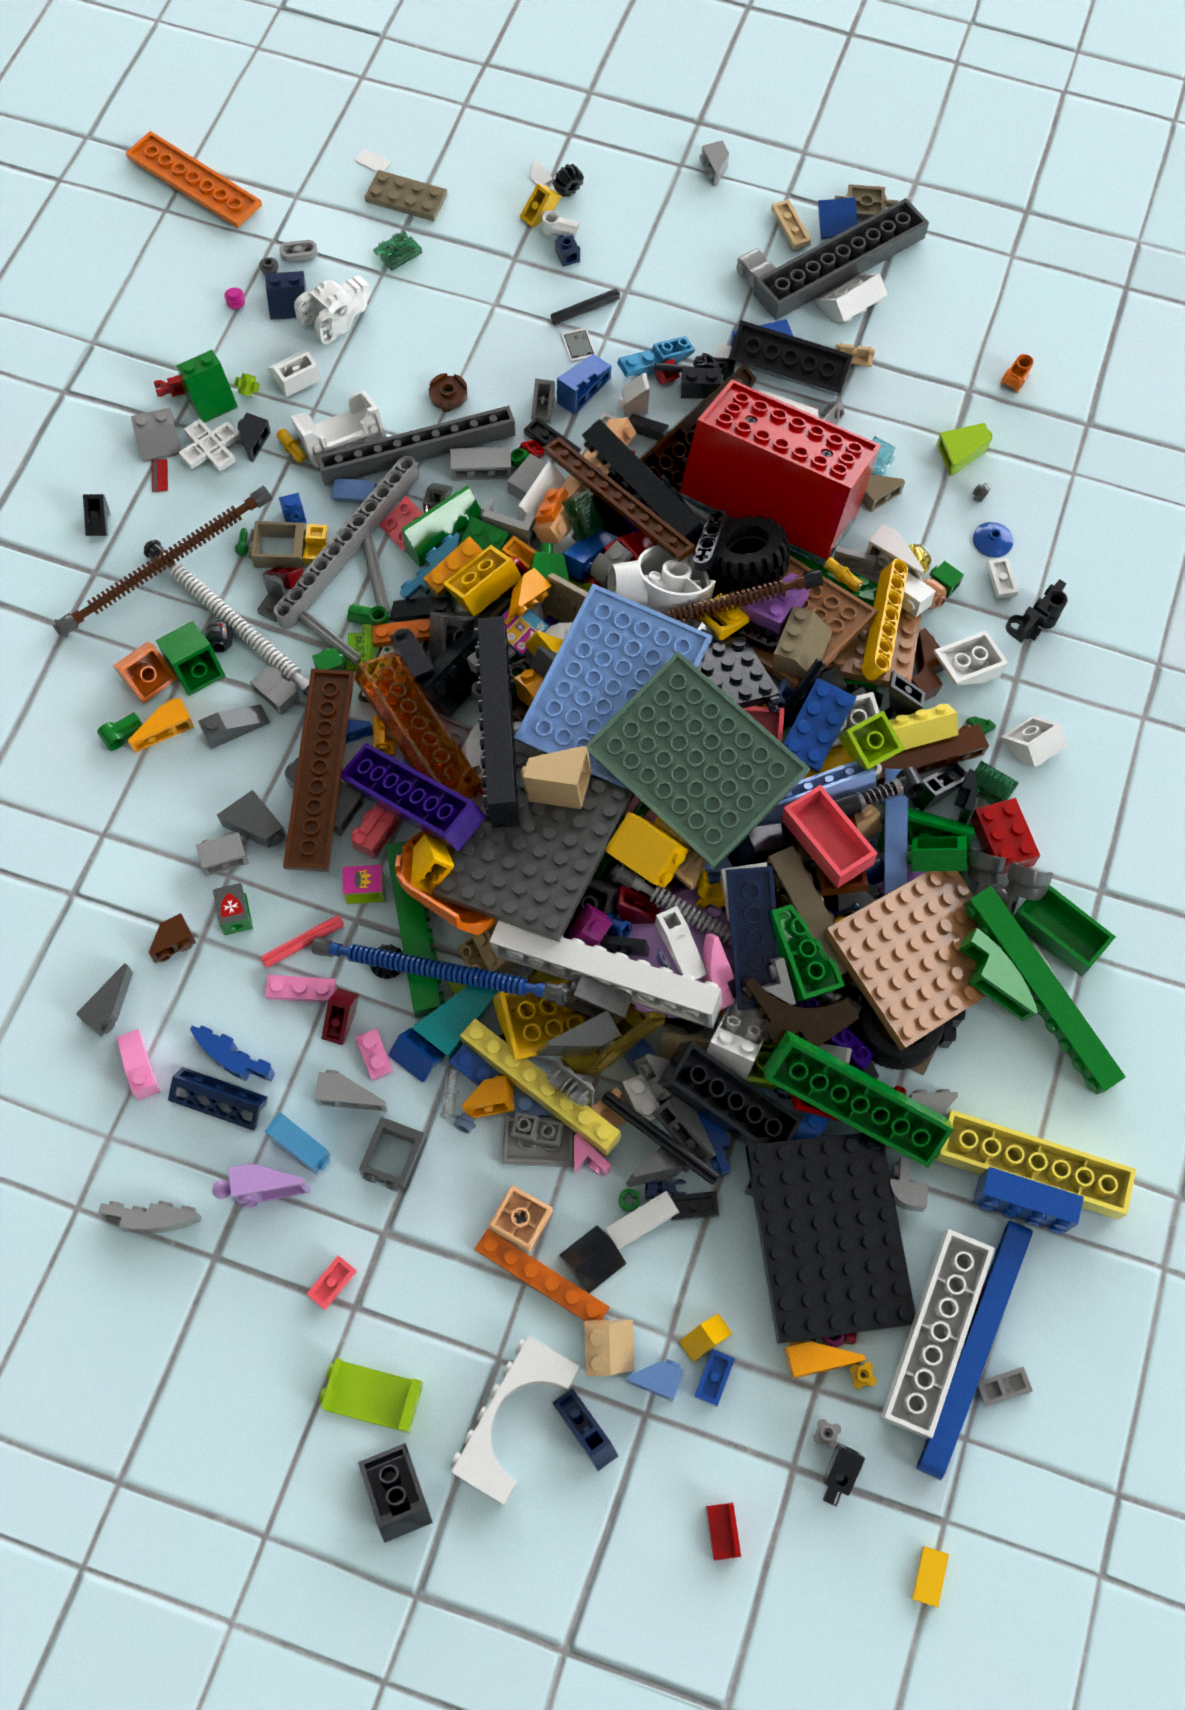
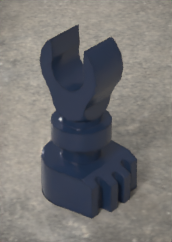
M677 1179L674 1182L668 1183L660 1180V1183H657V1181L645 1183V1199L652 1200L657 1195V1192L662 1194L665 1191L672 1195L686 1194V1192H678L675 1188L677 1184H686V1181Z

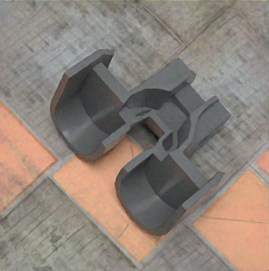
M971 848L967 859L969 866L968 878L980 882L975 896L989 886H992L1013 915L1019 897L1039 901L1047 893L1054 873L1035 871L1020 866L1018 862H1011L1007 874L1009 882L1007 886L999 884V878L1007 858L986 854V849Z

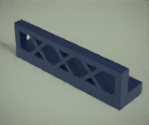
M184 1067L172 1076L168 1101L253 1131L257 1127L260 1111L266 1106L268 1099L267 1096ZM177 1087L185 1089L188 1097L177 1096ZM197 1096H205L210 1104L207 1106L201 1104ZM218 1104H228L231 1112H222ZM245 1110L253 1113L251 1121L243 1119L240 1111Z

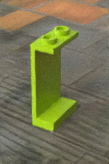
M335 1358L334 1364L330 1363L326 1378H329L327 1388L322 1389L319 1397L322 1410L410 1434L424 1384L421 1380L413 1378L411 1380L344 1362L338 1358Z

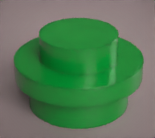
M522 448L514 449L511 452V464L519 468L529 456L528 452Z

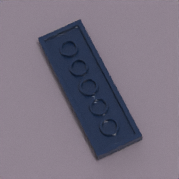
M773 866L725 870L737 1010L754 1009L757 1007L753 998L749 1000L742 990L744 985L741 981L746 977H753L760 986L776 982V979H772L769 971V965H772L770 959L779 957L770 911L776 909Z

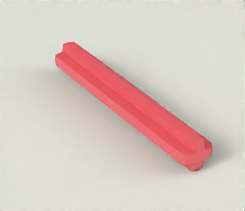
M336 915L262 955L261 960L264 966L270 967L312 944L316 937L323 938L344 926L343 920L339 915Z

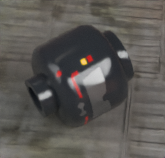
M221 620L212 622L206 627L205 638L210 643L214 652L223 653L232 646L233 629L229 624Z

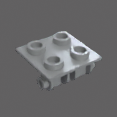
M557 1062L556 1073L552 1071L547 1076L549 1084L557 1090L560 1089L562 1094L566 1092L565 1096L578 1106L582 1105L585 1107L587 1105L593 1109L595 1089L592 1084L575 1075L570 1067L563 1066Z

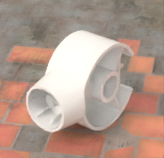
M655 545L646 549L639 556L638 560L611 564L608 571L607 590L659 613L663 611L665 615V610L667 609L671 613V608H674L676 612V607H680V610H682V605H685L687 609V604H691V607H693V602H696L697 606V601H701L703 604V600L706 599L709 602L708 598H712L716 580H709L707 571H698L694 568V552L679 563L660 546Z

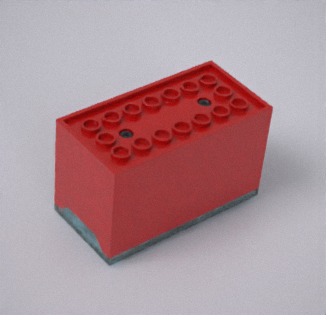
M731 380L697 420L679 494L683 499L706 513L710 514V512L716 509L726 511L729 522L738 517L739 519L745 518V516L770 518L780 524L785 530L789 550L824 566L856 519L881 445L735 380Z

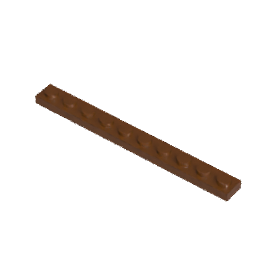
M560 437L544 447V453L679 563L695 552V545Z

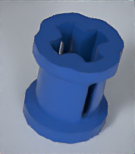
M612 913L607 914L612 925L606 933L610 932L619 937H628L632 929V923L627 920L622 921Z

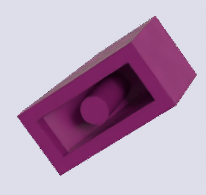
M587 903L565 938L569 940L577 938L585 942V945L593 947L601 942L612 922L606 913Z

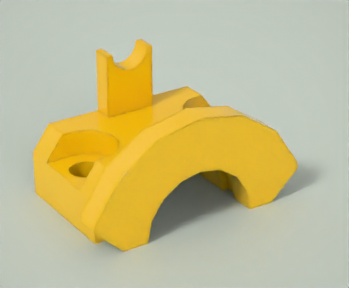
M702 870L696 883L698 895L702 899L697 901L696 905H702L701 909L709 904L714 905L716 908L725 906L721 882L710 884L707 871Z

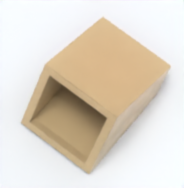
M575 747L528 758L527 765L523 766L521 771V780H524V792H527L528 800L530 802L582 809L592 773L588 747Z

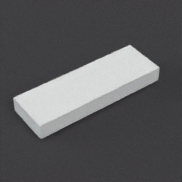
M665 1191L605 1229L618 1250L680 1212L668 1192Z

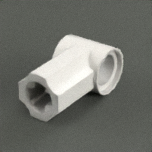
M553 210L543 213L541 231L545 236L552 237L556 234H566L567 236L573 235L574 239H576L579 222L561 218Z

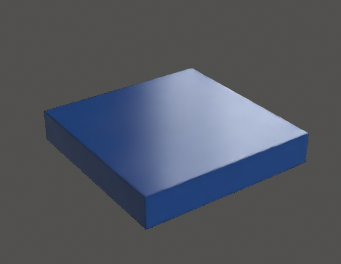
M856 197L818 200L820 240L831 239L857 225Z

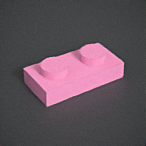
M377 1029L355 1037L371 1080L393 1072Z

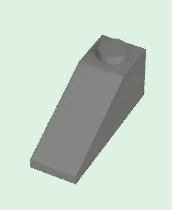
M326 1070L325 1073L319 1072L315 1093L317 1105L387 1112V1105L384 1100L346 1076L339 1074L340 1072L335 1070Z

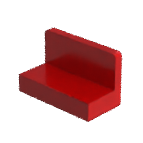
M734 1503L706 1506L713 1561L741 1557Z

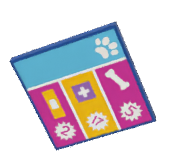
M508 608L502 615L505 620L508 643L522 657L528 651L525 642L537 630L545 633L550 626L529 609L522 617L516 616L509 620Z

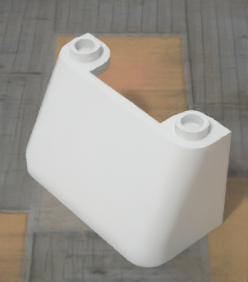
M365 390L357 392L349 398L348 405L350 411L314 424L311 416L306 413H300L291 417L293 426L306 453L316 468H319L316 455L386 437L379 409Z

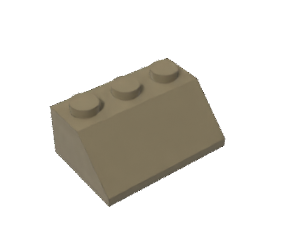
M793 606L774 652L773 671L802 679L817 658L822 660L831 638L832 630L815 612Z

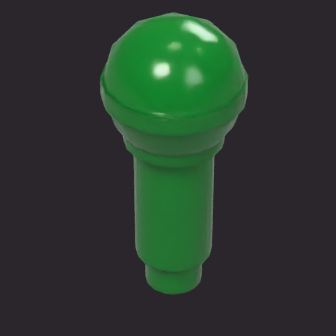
M246 528L241 529L239 542L235 546V552L239 556L248 554V533Z

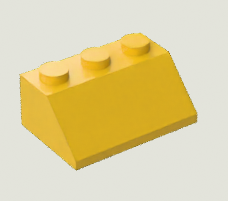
M490 545L446 580L443 585L462 608L474 617L493 601L497 600L505 591L513 587L522 576L510 557Z

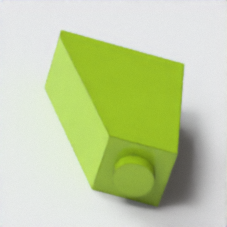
M985 423L940 432L936 445L949 476L955 475L986 452L992 441V433L988 430Z

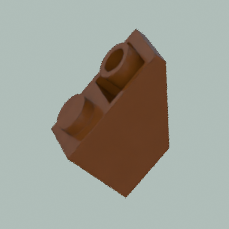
M181 913L160 923L149 950V954L155 963L167 961L173 954L179 951H187L193 944L197 943Z

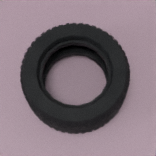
M865 996L861 999L860 1004L863 1006L858 1014L859 1019L853 1022V1033L855 1036L858 1035L860 1040L872 1051L874 1056L871 1061H874L875 1064H880L879 1066L881 1067L884 1066L893 1070L910 1069L927 1060L940 1043L945 1024H942L900 1051L895 1043L889 1042L880 1034L875 1023V1011Z

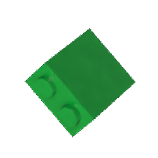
M212 349L176 365L185 396L204 423L238 408L223 367Z
M193 621L155 640L163 657L188 696L226 676L210 643Z

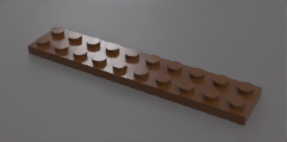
M311 668L283 863L284 869L329 872L355 677L354 671Z

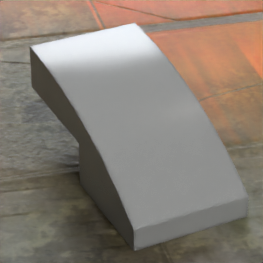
M1024 1367L981 1380L978 1383L985 1406L1033 1391Z

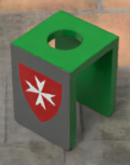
M238 883L213 889L218 922L224 935L253 929L246 893L243 892L242 884Z

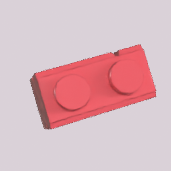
M377 805L372 810H367L363 817L364 822L360 828L356 827L351 834L353 847L373 859H376L399 825L398 818Z

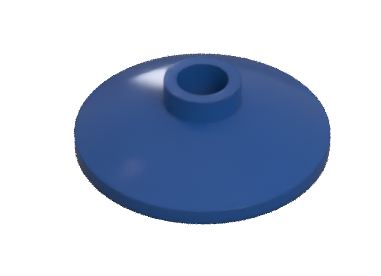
M987 522L981 524L973 534L975 548L981 554L988 557H1002L1013 546L1012 533L1000 523Z

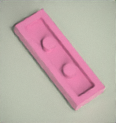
M268 975L265 998L328 1003V999L336 990V979Z

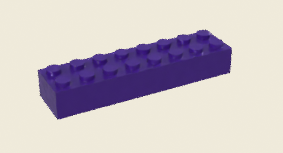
M367 743L363 745L342 771L341 779L349 787L362 793L363 797L459 852L486 818V815L470 799Z

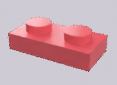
M338 1255L306 1295L326 1311L355 1276L357 1270Z

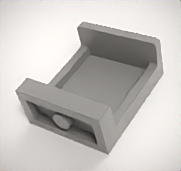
M489 500L487 506H483L480 513V518H482L483 522L509 532L510 535L507 542L514 535L532 547L536 539V534L532 529L536 523L534 519L535 514L528 512L524 521H520L494 512V502Z

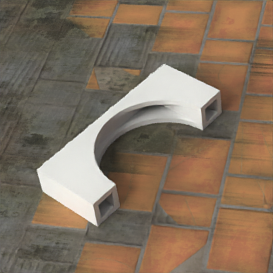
M528 1336L526 1341L522 1339L515 1350V1353L518 1354L513 1363L509 1361L502 1373L505 1376L501 1385L496 1384L489 1396L492 1398L488 1408L483 1406L476 1419L479 1421L475 1431L470 1429L463 1443L467 1444L462 1454L456 1453L450 1464L453 1467L452 1474L502 1505H505L517 1481L503 1470L493 1451L492 1425L499 1407L512 1393L529 1385L549 1384L568 1391L580 1370L579 1365Z

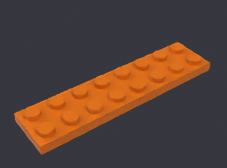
M149 131L125 153L127 159L236 228H239L262 206L260 199L152 131Z

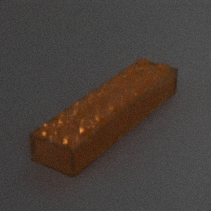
M396 651L359 663L355 681L410 766L468 799L477 797L482 781Z

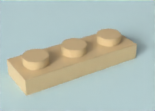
M789 199L772 204L771 211L792 249L796 250L810 246L811 238Z

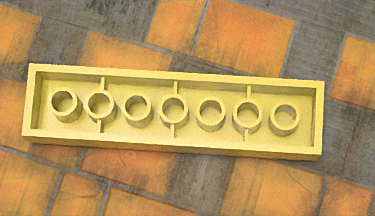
M951 1110L946 1115L954 1130L935 1157V1161L981 1175L989 1167H993L1084 1196L1083 1209L1117 1220L1127 1215L1136 1174L1135 1168Z

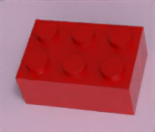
M1016 798L974 810L970 817V822L974 826V831L981 848L986 849V854L1007 858L1000 875L1008 873L1011 862H1018L1020 866L1025 868L1035 865L1041 855Z

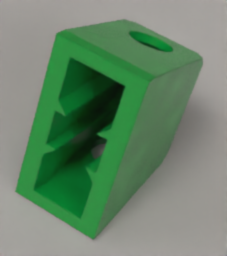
M542 543L540 545L541 552H535L530 560L529 571L535 568L546 580L548 575L554 573L569 582L564 555L553 553V544Z

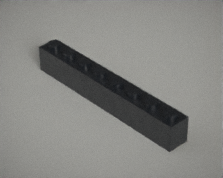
M601 419L596 421L582 434L586 441L584 443L586 449L590 453L595 452L597 460L603 466L607 464L610 467L608 471L615 479L619 477L622 480L620 482L627 491L632 490L634 492L633 496L637 500L644 503L647 508L691 543L702 534L704 527L701 521Z

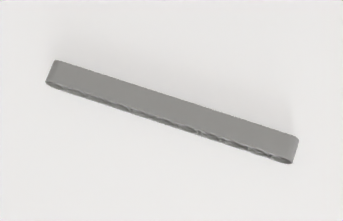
M404 456L396 462L307 567L295 586L289 589L275 605L273 612L282 628L289 629L296 625L300 619L299 615L311 607L363 545L365 536L373 533L415 483L419 473L414 458Z

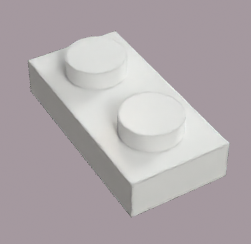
M1008 557L988 560L986 565L997 599L1017 596L1019 591Z

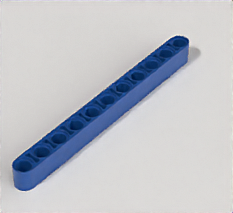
M1011 1220L1008 1221L984 1282V1287L976 1305L933 1438L926 1439L917 1463V1470L940 1481L943 1479L1032 1237L1033 1230Z

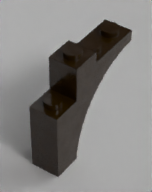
M751 976L741 981L744 985L742 990L749 1000L753 998L757 1004L755 1010L762 1019H767L759 1026L763 1030L760 1034L768 1045L772 1043V1045L778 1046L788 1030L793 1034L799 1033V1037L819 1047L859 1019L847 998L840 997L838 1000L821 1006H792L771 996Z

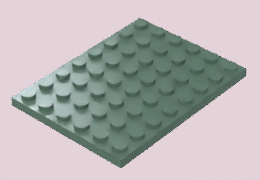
M678 651L585 745L588 747V753L714 869L810 771V767Z

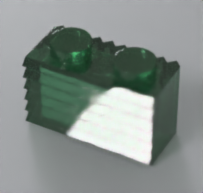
M590 490L576 492L562 501L578 540L589 538L605 527L602 516L595 505L594 498L590 494Z
M981 761L974 771L977 782V797L980 796L987 800L989 805L1009 800L1019 784L1018 781L992 768L991 765L984 763V761Z

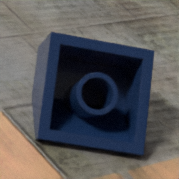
M304 271L265 274L270 320L297 318L294 303L301 294L307 291Z

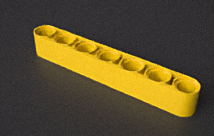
M901 559L893 560L881 570L874 602V608L878 612L870 623L862 665L863 675L871 681L876 680L891 667L908 573L907 565Z

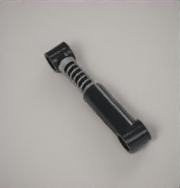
M907 767L897 774L895 780H891L890 783L885 782L884 786L879 784L878 787L868 788L867 792L862 790L861 793L853 791L833 798V800L848 817L862 812V809L866 808L868 804L871 806L874 802L878 804V801L881 800L883 802L885 798L889 800L891 796L893 798L900 795H905L907 798L918 797L925 791L926 785L914 767ZM789 830L791 836H792L794 839H796L795 836H794V835L791 833V831Z

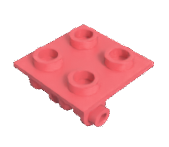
M405 496L379 526L405 552L402 528L423 515V513L408 496Z

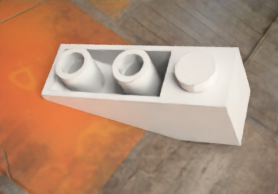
M675 906L657 914L655 927L681 976L682 974H688L696 980L706 976V969L679 908Z

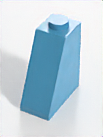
M281 1112L278 1113L265 1130V1133L275 1145L315 1174L319 1170L323 1171L329 1164V1157L331 1156L329 1151Z

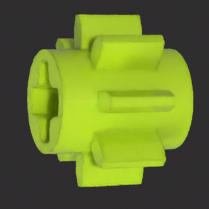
M242 373L241 377L236 376L234 386L238 388V393L252 397L253 393H258L260 383L256 382L257 377L247 373Z

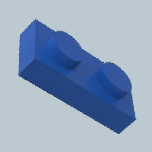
M462 1044L448 1061L476 1086H479L484 1080L491 1079L499 1074L465 1044Z
M711 1349L694 1397L717 1407L735 1358Z

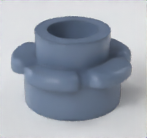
M462 1113L461 1116H455L456 1120L453 1125L461 1132L469 1134L476 1127L473 1122L474 1118L469 1114Z

